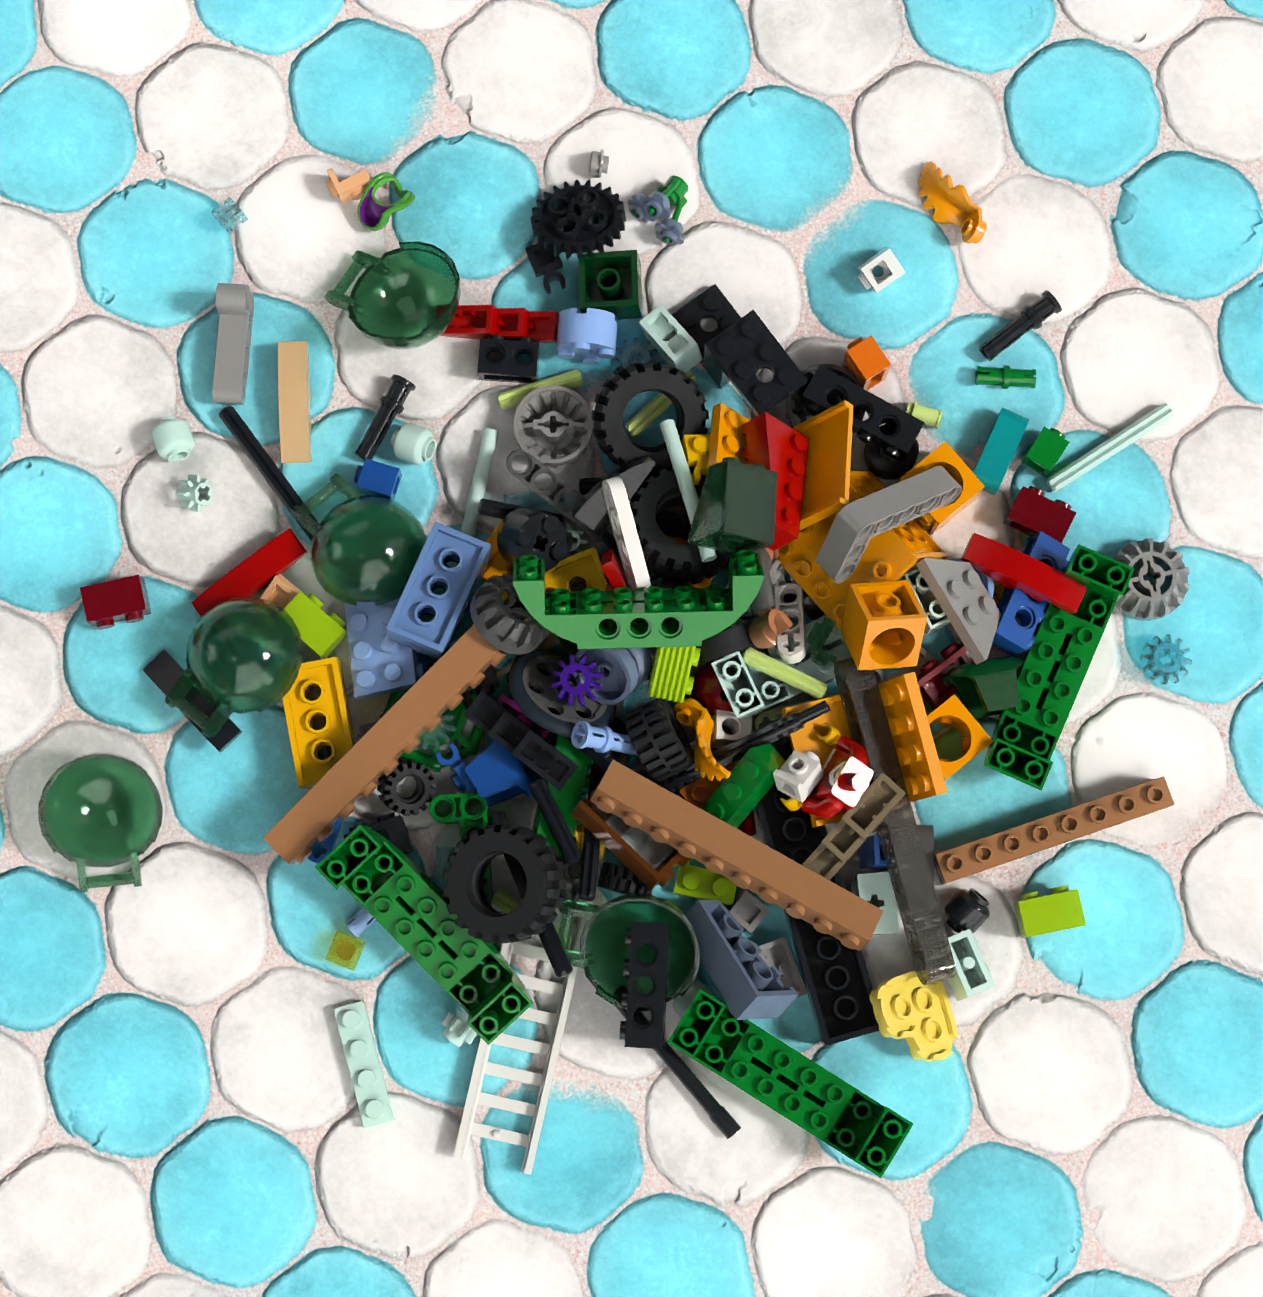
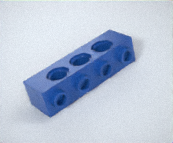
M1040 531L1027 538L1021 552L1063 572L1068 563L1066 558L1070 548ZM1005 587L997 605L1001 617L992 644L1011 656L1029 650L1035 640L1033 633L1036 626L1043 621L1046 614L1044 608L1047 600L1042 602L1034 598L1031 600L1026 593L1016 587L1011 590ZM1015 615L1020 619L1021 626L1016 622Z

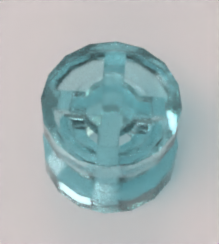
M230 197L224 201V205L220 209L215 208L211 212L218 223L229 234L235 231L237 224L248 220L244 212Z

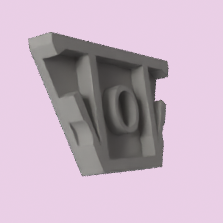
M924 558L917 562L915 565L976 665L985 661L988 658L1001 613L981 582L978 573L969 562Z

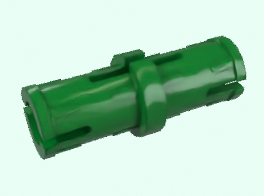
M1003 365L1002 368L977 366L975 385L1001 386L1002 389H1008L1009 386L1035 388L1036 377L1034 375L1036 376V369H1010L1009 365Z

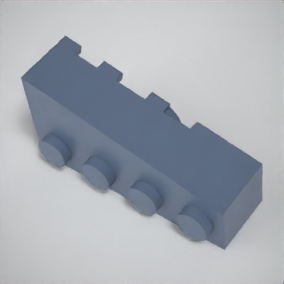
M697 900L678 923L686 940L691 944L701 965L706 969L715 988L720 992L730 1013L736 1020L778 1018L799 995L792 986L787 989L779 980L782 974L774 965L769 968L759 956L762 950L758 945L742 936L741 933L744 929L720 900Z

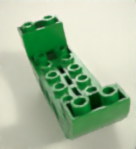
M1080 544L1077 545L1062 573L1087 587L1077 612L1072 615L1050 602L1047 603L1044 619L1036 627L1033 634L1035 636L1034 643L1026 651L1023 658L1024 663L1017 672L1019 705L1015 708L1004 709L999 714L991 737L994 742L988 746L984 766L1038 790H1042L1053 764L1050 761L1114 606L1124 595L1135 568Z
M739 550L736 553L729 554V588H724L720 585H709L705 588L693 589L690 586L683 585L677 586L675 589L649 586L644 588V590L617 587L613 591L586 588L582 591L570 592L568 589L559 588L551 592H545L544 558H538L535 555H523L513 561V586L527 611L544 628L563 639L576 643L577 649L702 646L703 640L720 633L735 623L747 611L757 596L764 580L760 553H755L752 550Z
M360 824L315 866L319 873L336 890L343 885L468 1013L467 1024L487 1045L491 1044L534 1003L518 975L493 943L484 942L483 938L475 939L468 935L469 929H461L455 923V919L458 916L456 914H449L446 905L450 904L449 897H443V891L409 856L407 857L394 844L373 829Z
M700 989L667 1043L882 1178L912 1128L913 1123L890 1108L881 1105L749 1020H736L728 1007H726L727 1005Z

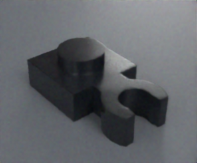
M538 243L526 247L525 251L535 277L545 276L543 279L545 292L547 294L551 293L549 283L553 280L559 281L562 289L566 288L564 276L556 271L563 268V263L560 256H555L554 249L546 252L544 244L538 245Z

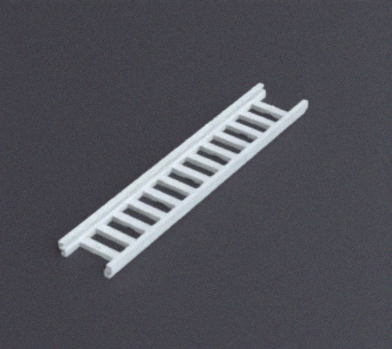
M626 755L622 759H620L618 763L624 765ZM587 772L586 777L590 779V773ZM536 802L534 805L532 818L529 826L530 829H532L534 822V817L537 808ZM613 815L605 822L609 826H611ZM574 831L573 836L577 837L576 844L583 845L584 833ZM601 842L599 852L597 883L606 846ZM578 862L568 866V873L580 875L581 866ZM516 886L513 897L522 902L523 899ZM579 899L576 906L581 907L577 924L559 920L553 921L556 927L569 936L574 937L571 953L567 954L573 967V972L565 976L563 984L517 974L527 989L561 996L557 1014L528 1008L518 1017L554 1026L550 1044L503 1033L491 1043L547 1056L543 1074L487 1062L491 1044L487 1045L480 1038L453 1157L465 1159L470 1135L526 1147L521 1172L529 1175L532 1174L593 901ZM518 942L502 943L500 954L509 965L512 954L550 962L544 948ZM484 1074L540 1086L536 1104L481 1092ZM477 1105L532 1116L533 1120L529 1135L474 1122Z

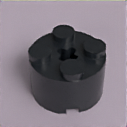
M523 507L512 511L503 520V528L501 533L498 532L497 546L503 559L512 565L514 559L520 558L523 555H535L538 558H544L545 572H547L568 555L566 531L563 524L555 516Z

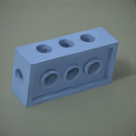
M435 522L387 625V638L439 660L449 650L491 556V544ZM450 561L458 563V565L454 568H447L444 566L447 562ZM436 588H443L446 590V592L442 595H435L432 593V591ZM423 615H432L434 617L430 622L420 620Z

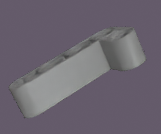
M218 283L216 287V308L219 312L212 399L213 403L244 405L252 336L254 295L249 285Z

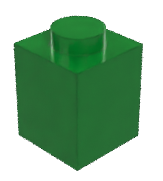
M1044 426L1022 460V463L1042 476L1047 477L1070 442L1065 440V435L1055 428L1048 429Z

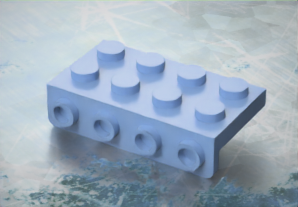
M403 570L342 585L354 697L358 700L410 689L428 671L423 660V653L387 638V625L410 577Z

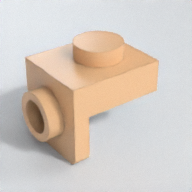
M331 168L327 170L330 180L325 183L332 197L338 196L342 204L352 199L360 200L371 179L367 171L363 170L339 182Z
M278 574L273 578L260 599L253 601L250 607L256 612L260 620L273 625L279 622L276 617L301 590L284 576Z

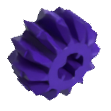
M572 654L569 655L570 665L566 666L562 660L558 662L560 668L563 669L562 672L552 671L551 675L560 680L551 683V687L556 690L561 689L556 695L559 700L564 699L568 695V706H572L575 698H578L580 706L583 707L585 706L584 696L587 695L592 701L596 700V696L591 690L601 691L603 686L593 681L603 678L602 672H593L598 666L595 661L590 662L586 666V655H582L579 663H576V659ZM578 674H581L582 679L585 681L583 684L578 683L577 687L574 688V685L569 680L571 677L576 678Z

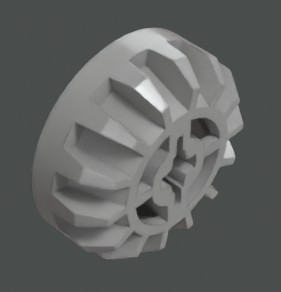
M549 385L537 388L521 400L515 411L513 419L515 440L521 450L528 452L544 465H549L551 468H557L558 465L566 463L570 465L581 454L584 455L592 440L593 420L591 419V410L578 393L567 387ZM559 412L564 413V414L567 415L570 419H565L564 416H563L562 414H560ZM551 423H557L558 428L555 433L550 432ZM534 436H542L546 442L552 444V450L545 449L539 445ZM566 436H573L571 442L566 447L556 450L557 443L563 441Z
M1146 538L1137 542L1133 541L1113 557L1114 560L1131 567L1135 563L1137 564L1138 571L1130 579L1124 595L1115 604L1125 615L1142 621L1157 620L1173 612L1183 602L1185 594L1190 587V584H1188L1190 571L1189 567H1185L1182 561L1183 555L1171 549L1169 543L1153 541V538ZM1153 557L1163 560L1170 570L1164 571L1163 568L1154 563ZM1147 574L1148 577H1153L1154 581L1152 583L1149 580L1144 581L1143 577ZM1172 575L1169 589L1164 594H1161L1160 586L1164 583L1165 576Z

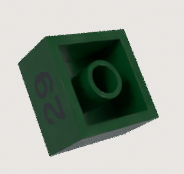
M637 250L593 253V257H590L587 253L582 255V258L579 259V306L581 313H586L587 308H594L613 313L617 320L642 318L641 262Z

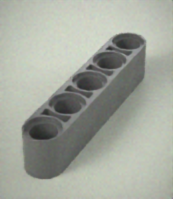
M517 449L508 455L506 466L514 477L597 541L604 529L607 531L612 529L607 513H605L594 530L575 518L572 510L584 496L531 454ZM523 455L527 458L528 466L524 471L519 472L512 468L511 463L515 456ZM542 473L550 475L552 479L550 487L545 490H540L535 485L537 476ZM564 492H571L575 496V502L569 508H563L559 504V497Z

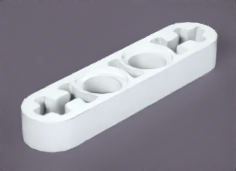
M619 476L603 480V496L628 587L631 590H644V588L651 586L625 485Z
M780 564L778 570L783 573L774 587L775 608L784 612L788 618H795L799 622L795 627L789 628L777 635V646L781 659L786 663L795 664L803 660L807 652L803 589L791 575V583H786V569ZM793 593L797 595L796 600L791 603L781 601L786 594ZM789 638H794L796 646L792 652L788 651L790 649Z

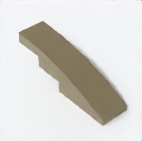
M882 772L862 794L856 806L844 814L838 824L821 841L822 843L802 865L831 880L892 811L906 792Z

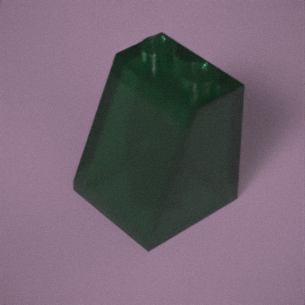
M726 457L722 459V462L710 465L687 543L730 554L736 553L739 550H756L773 545L778 472L766 470L765 466L761 464H743L740 459L734 457Z

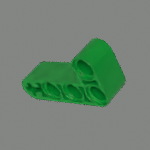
M478 793L444 794L436 796L430 802L429 812L435 821L440 824L460 823L461 839H467L468 834L472 830L485 829V826L489 825L488 805L485 799L481 798ZM471 800H478L482 804L480 813L474 816L467 814V803ZM441 802H448L452 807L450 815L444 818L437 816V805ZM490 862L483 875V881L487 880V885H483V892L487 896L488 903L492 905L493 884Z

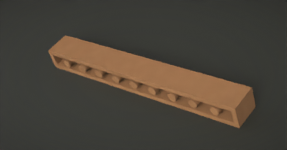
M473 624L291 808L263 839L288 864L294 865L296 862L299 864L304 862L313 852L310 847L318 839L323 842L334 831L332 825L339 818L345 820L356 809V806L353 804L361 796L366 798L376 789L378 785L375 781L383 773L386 776L391 774L399 765L397 759L404 752L410 754L421 743L418 738L426 730L432 732L443 720L440 716L448 708L451 711L455 709L464 699L461 694L469 686L474 689L485 678L483 672L491 664L496 667L506 657L507 653L487 642Z
M612 760L590 799L600 810L615 814L622 818L628 826L640 828L649 833L655 841L674 847L682 856L699 861L709 871L717 874L720 873L731 879L736 886L749 889L758 894L763 901L776 904L785 909L791 917L803 919L813 925L814 929L818 932L837 938L847 948L861 951L870 941L882 916L883 910L615 760Z

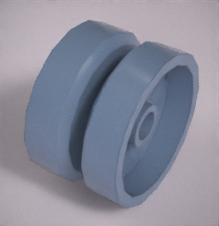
M647 648L579 649L575 655L576 663H579L582 655H586V666L590 662L595 661L598 666L593 672H602L603 678L593 681L603 686L602 690H591L596 696L595 701L601 704L615 705L623 701L633 690L646 681L651 672L652 661ZM578 674L575 678L577 683L583 684L585 681L582 679L581 674Z

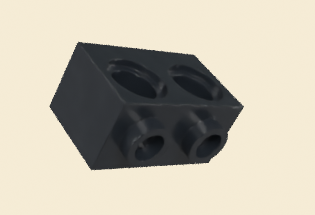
M489 335L487 339L480 338L477 369L479 380L527 384L537 382L540 357L539 342H534V339L528 337H519L516 341L505 340L503 336ZM492 352H498L502 355V358L499 362L491 363L487 360V356ZM521 354H527L532 358L526 365L518 364L516 359Z

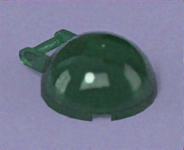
M419 241L399 242L400 248L385 252L381 258L357 250L352 256L353 262L335 288L326 293L325 299L333 306L348 311V317L366 338L381 346L392 349H411L433 341L449 327L458 310L461 283L455 263L445 251L432 244ZM362 268H365L366 270L355 283L350 297L344 295Z
M337 473L330 477L331 482L301 506L295 505L290 509L294 518L313 535L311 563L317 581L327 593L337 600L357 606V602H375V606L401 597L427 540L420 521L412 511L399 502L384 496L360 495ZM339 491L347 500L333 507L318 524L309 514Z
M251 596L234 597L222 601L207 610L196 622L190 633L186 650L187 668L166 695L165 703L171 708H178L202 728V733L208 738H212L218 733L233 712L240 714L252 711L262 712L276 704L290 691L298 677L303 655L299 654L298 638L301 635L293 618L277 604ZM192 686L208 703L217 707L210 718L184 698Z
M93 752L80 755L66 762L49 778L40 797L38 821L43 837L54 853L57 851L68 861L76 862L80 893L89 892L90 888L134 884V887L142 886L139 855L145 853L149 846L156 841L163 816L160 794L151 776L138 763L125 756L111 752ZM131 861L132 872L97 876L87 875L86 866L111 867Z
M635 893L619 896L604 903L602 906L564 900L562 907H559L562 916L558 936L571 965L584 968L585 976L596 989L595 994L613 1006L622 1008V991L628 990L629 977H623L624 959H630V946H625L626 927H632V922L671 924L667 1002L679 995L682 997L695 981L700 967V947L696 931L689 918L677 906L667 900L651 894ZM574 916L588 919L580 938V952L568 950ZM645 944L640 947L638 955L643 962L649 963L654 959L655 951L652 946ZM641 976L637 980V989L644 994L651 992L653 981L648 976ZM639 1007L636 1011L645 1012L649 1011V1009L645 1007Z

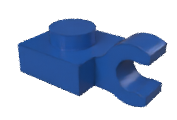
M450 743L448 745L452 753L449 759H444L440 752L434 753L438 763L450 766L453 772L450 778L459 792L464 790L465 793H472L476 790L465 771L467 765L460 758L458 748L454 744Z

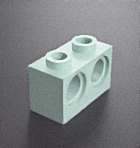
M662 304L639 321L645 339L671 367L686 373L703 360L698 344Z

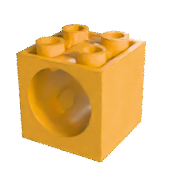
M946 441L898 481H903L940 465L961 485L962 490L954 503L915 519L931 535L935 534L975 501L985 487Z
M908 580L853 583L849 585L841 634L858 670L917 666L927 616Z
M955 694L927 716L929 725L934 723L947 726L952 725L962 736L961 751L963 752L960 759L949 762L950 759H939L944 781L994 742Z

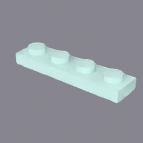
M360 1001L335 1008L334 1013L364 1128L395 1120L365 1002Z

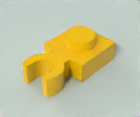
M710 434L684 435L681 441L688 466L695 468L692 474L694 485H698L701 479L700 474L707 476Z

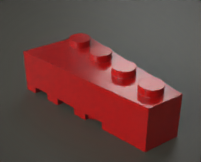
M763 412L741 425V432L747 441V447L743 448L744 460L749 463V475L745 477L746 487L749 488L752 500L748 502L751 538L770 550L775 551L799 537L809 439L769 413Z

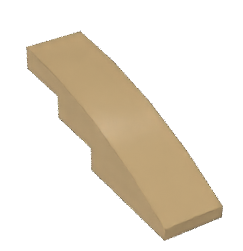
M308 340L278 341V408L281 463H308L312 461Z

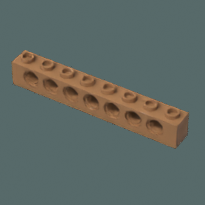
M1163 776L935 854L934 866L941 885L1157 812L1175 804Z

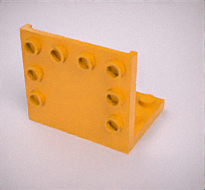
M846 400L792 427V429L809 439L799 531L839 512L844 506L849 504L853 405ZM720 402L713 406L704 507L751 534L748 502L752 500L749 488L746 487L745 477L749 475V463L744 460L743 448L747 447V441L741 432V425L750 420Z
M850 471L849 503L886 487L872 471ZM837 512L800 530L797 539L779 548L777 560L781 561V565L841 631L850 584L898 581L912 566H916L915 564L922 559L934 558L945 560L948 554L914 519L872 537L855 571L845 581L837 584L816 562V557L838 514Z
M915 672L903 674L872 687L781 709L783 717L795 711L799 713L826 700L831 711L805 723L804 728L788 735L792 752L794 750L804 753L805 750L813 752L820 759L822 768L833 748H836V744L829 746L821 741L816 734L818 733L822 737L826 736L829 733V728L823 725V723L831 724L840 732V736L845 735L865 748L869 762L867 767L874 771L868 788L883 772L906 792L896 806L947 793ZM848 810L841 811L828 819L809 814L812 827L840 821Z

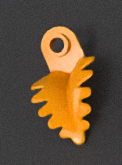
M932 161L926 162L923 171L920 173L922 178L918 181V186L923 187L918 191V196H928L922 204L925 210L935 209L932 218L936 223L957 224L960 226L963 242L967 244L979 243L987 229L986 222L982 221V209L972 203L963 185L959 184L953 187L952 179L948 174L943 178L942 170L939 167L936 169L935 163Z
M685 698L683 703L678 702L674 707L677 720L685 726L696 729L697 741L693 753L695 771H698L700 768L701 777L705 778L707 774L708 779L711 781L715 776L718 781H721L722 778L728 779L731 772L721 764H718L711 752L710 739L714 722L708 710L692 698Z

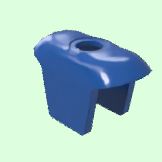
M493 738L492 744L465 767V771L481 798L485 799L488 806L498 804L520 794H525L535 801L529 789V784L534 782L527 768L523 762L513 756L510 751Z

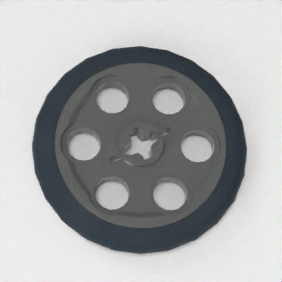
M539 649L522 655L511 666L509 687L518 707L533 722L550 732L570 738L574 726L579 721L588 722L590 726L594 727L601 725L609 727L615 717L616 704H601L584 696L585 706H580L578 698H575L572 706H568V695L562 700L556 697L561 689H552L551 683L560 679L553 677L551 673L553 670L563 671L558 665L560 660L564 661L566 666L570 665L569 655L571 654L553 649ZM538 668L546 670L550 676L542 674ZM570 678L569 681H571L574 685L573 687L576 688L578 683L575 679ZM529 686L538 688L541 693L532 691ZM548 707L556 709L560 715L553 714L549 711ZM576 711L583 712L588 718L580 717Z

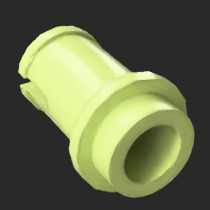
M918 401L908 402L905 412L925 422V425L938 429L942 410L918 405Z

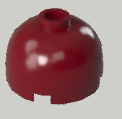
M724 656L702 665L694 676L693 689L690 696L699 702L702 707L706 708L710 716H713L716 710L734 712L711 663L724 658Z

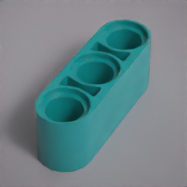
M1003 407L973 470V473L985 486L983 491L994 496L1002 483L1029 422L1028 418Z

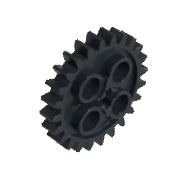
M575 180L574 186H570L565 181L564 188L560 189L557 186H553L554 193L544 192V200L537 199V207L532 208L533 216L530 219L533 236L537 237L538 245L544 244L546 252L554 249L556 257L565 252L566 259H569L572 254H576L579 260L582 258L583 253H587L590 257H593L594 250L604 253V245L613 247V239H620V231H625L624 222H626L624 203L619 201L618 193L612 194L611 187L602 190L601 182L593 187L590 180H587L585 185H580L579 180Z

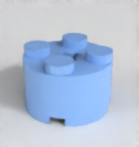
M577 308L566 309L559 313L557 357L563 359L582 358V363L589 365L599 364V359H613L615 357L617 318L615 319L613 313L594 308H587L586 313H577Z

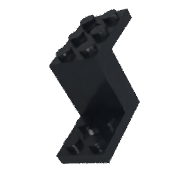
M716 284L672 314L698 344L703 359L700 363L717 386L721 389L731 381L757 416L763 412H768L807 383L806 377L754 309L741 318ZM706 318L714 319L717 323V328L711 332L703 330L700 325L702 320ZM766 368L772 371L774 378L770 382L764 383L758 380L756 373L760 369Z

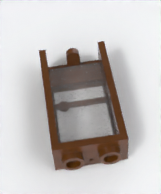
M596 786L585 801L581 800L576 805L570 816L575 820L578 819L648 887L647 889L650 892L658 884L664 887L675 875L672 870L677 865L683 868L692 858L682 856L677 849L666 843L655 841L649 833L640 828L628 826L622 818L615 814L600 810L595 803L590 801L597 788Z

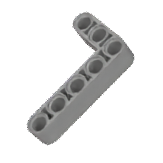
M939 465L847 504L835 517L816 557L817 564L835 583L838 584L845 581L855 571L872 537L948 505L960 494L962 490L961 485Z

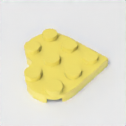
M938 963L886 979L879 984L877 989L871 991L870 1002L873 1005L874 1016L883 1037L906 1039L910 1048V1055L915 1060L922 1059L926 1062L939 1061L952 1054L953 1051L950 1049L952 1048L953 1039L957 1038L958 1033Z

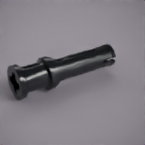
M1045 290L1041 294L1042 297L1031 306L1026 305L1023 307L1021 315L979 346L980 352L988 361L991 362L998 354L1031 329L1035 330L1042 327V322L1052 314H1058L1062 311L1059 302L1049 291Z
M393 374L391 377L393 382L385 396H381L379 399L381 406L365 433L362 442L355 451V454L364 460L365 458L373 459L393 419L397 414L403 412L405 400L410 391H414L416 388L413 383L399 375Z

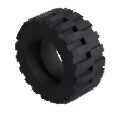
M657 362L630 364L629 367L616 371L611 379H607L603 383V389L600 394L597 393L594 400L596 406L595 410H592L591 418L594 420L593 433L599 442L598 446L602 452L619 467L647 455L652 457L656 464L647 476L652 475L654 477L655 472L659 469L667 468V471H671L672 463L666 443L664 442L655 447H643L637 445L628 437L623 426V413L628 402L637 394L646 391H656L667 396L676 409V428L680 441H682L684 435L707 434L708 428L705 426L706 420L709 419V411L705 409L704 403L706 400L703 393H700L697 389L698 385L693 379L688 378L683 371Z
M673 466L671 471H667V468H662L655 472L654 477L652 475L647 476L642 482L641 487L632 496L630 506L650 576L653 572L656 574L661 573L665 577L675 578L678 585H685L687 580H691L692 584H697L703 581L704 576L710 579L717 575L718 570L723 569L728 563L729 554L734 552L742 529L704 507L706 475L700 474L701 479L698 485L694 486L717 556L715 560L710 562H702L697 544L686 545L677 543L669 539L657 524L656 514L662 509L671 506L685 507ZM689 467L691 476L695 469L694 467Z
M516 825L485 826V829H476L470 832L469 839L462 838L456 844V848L459 849L458 852L450 853L447 862L451 863L449 869H444L442 879H447V887L442 888L443 897H449L450 904L446 905L449 914H456L458 916L455 919V923L461 929H469L468 935L475 939L483 938V941L488 943L525 941L531 939L532 935L540 934L546 930L545 924L552 923L558 916L555 909L556 907H562L565 899L560 896V890L566 889V880H561L560 872L565 871L563 862H557L555 859L559 854L555 847L548 846L546 844L547 839L543 835L534 834L532 829ZM503 854L511 855L518 860L524 869L527 880L523 901L510 913H500L493 909L485 898L482 885L483 875L488 864L496 856Z

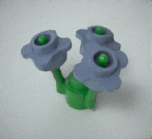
M672 175L664 185L661 184L649 196L640 193L638 196L634 194L631 197L632 200L629 199L627 201L629 211L634 218L642 220L644 223L648 221L654 222L658 218H663L661 223H656L654 226L658 232L656 237L668 245L675 243L683 244L684 238L681 237L684 228L678 222L682 208L687 203L684 195L689 190L688 185L682 178ZM676 205L672 219H668L671 215L670 206Z

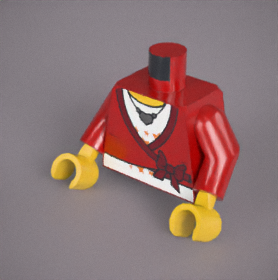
M823 723V725L829 728V733L824 737L817 733V737L829 746L836 744V748H833L822 767L824 776L803 803L794 798L788 800L780 798V800L790 811H796L801 807L803 812L828 819L841 811L851 810L856 806L863 792L868 788L874 771L867 767L869 763L868 756L863 746L845 735L840 736V732L831 724Z

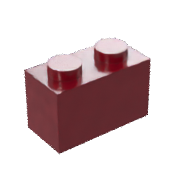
M1023 486L1018 492L1003 523L1030 537L1042 531L1062 543L1077 512L1071 510L1072 507L1064 501L1056 499L1054 502L1044 497L1045 493L1038 488L1032 486L1026 488Z
M139 574L80 588L87 623L97 627L98 630L114 627V622L126 620V623L139 622L144 620V615L151 614L145 580Z

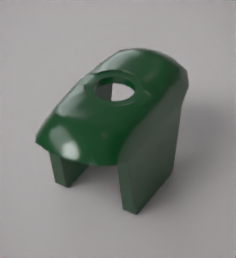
M1013 656L985 660L977 665L975 662L962 664L951 668L944 675L942 681L956 688L962 704L975 719L994 716L1002 713L1004 709L1015 708L1019 705L1016 670L1024 661Z

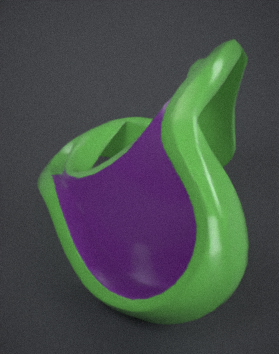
M380 173L370 180L357 209L359 221L364 228L370 231L381 230L387 225L392 213L405 209L415 201V195L411 191L402 190L399 181L391 173ZM388 182H391L397 195L401 198L397 203L391 205L382 204L375 197L376 190Z

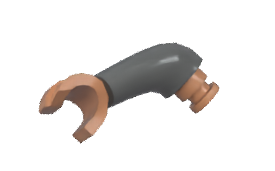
M751 544L744 550L760 553L764 580L757 596L750 605L753 616L758 615L759 618L750 624L749 637L757 648L769 649L776 645L777 635L793 626V623L784 612L774 608L776 604L770 570L772 568V561L779 557V549L772 551L762 544Z

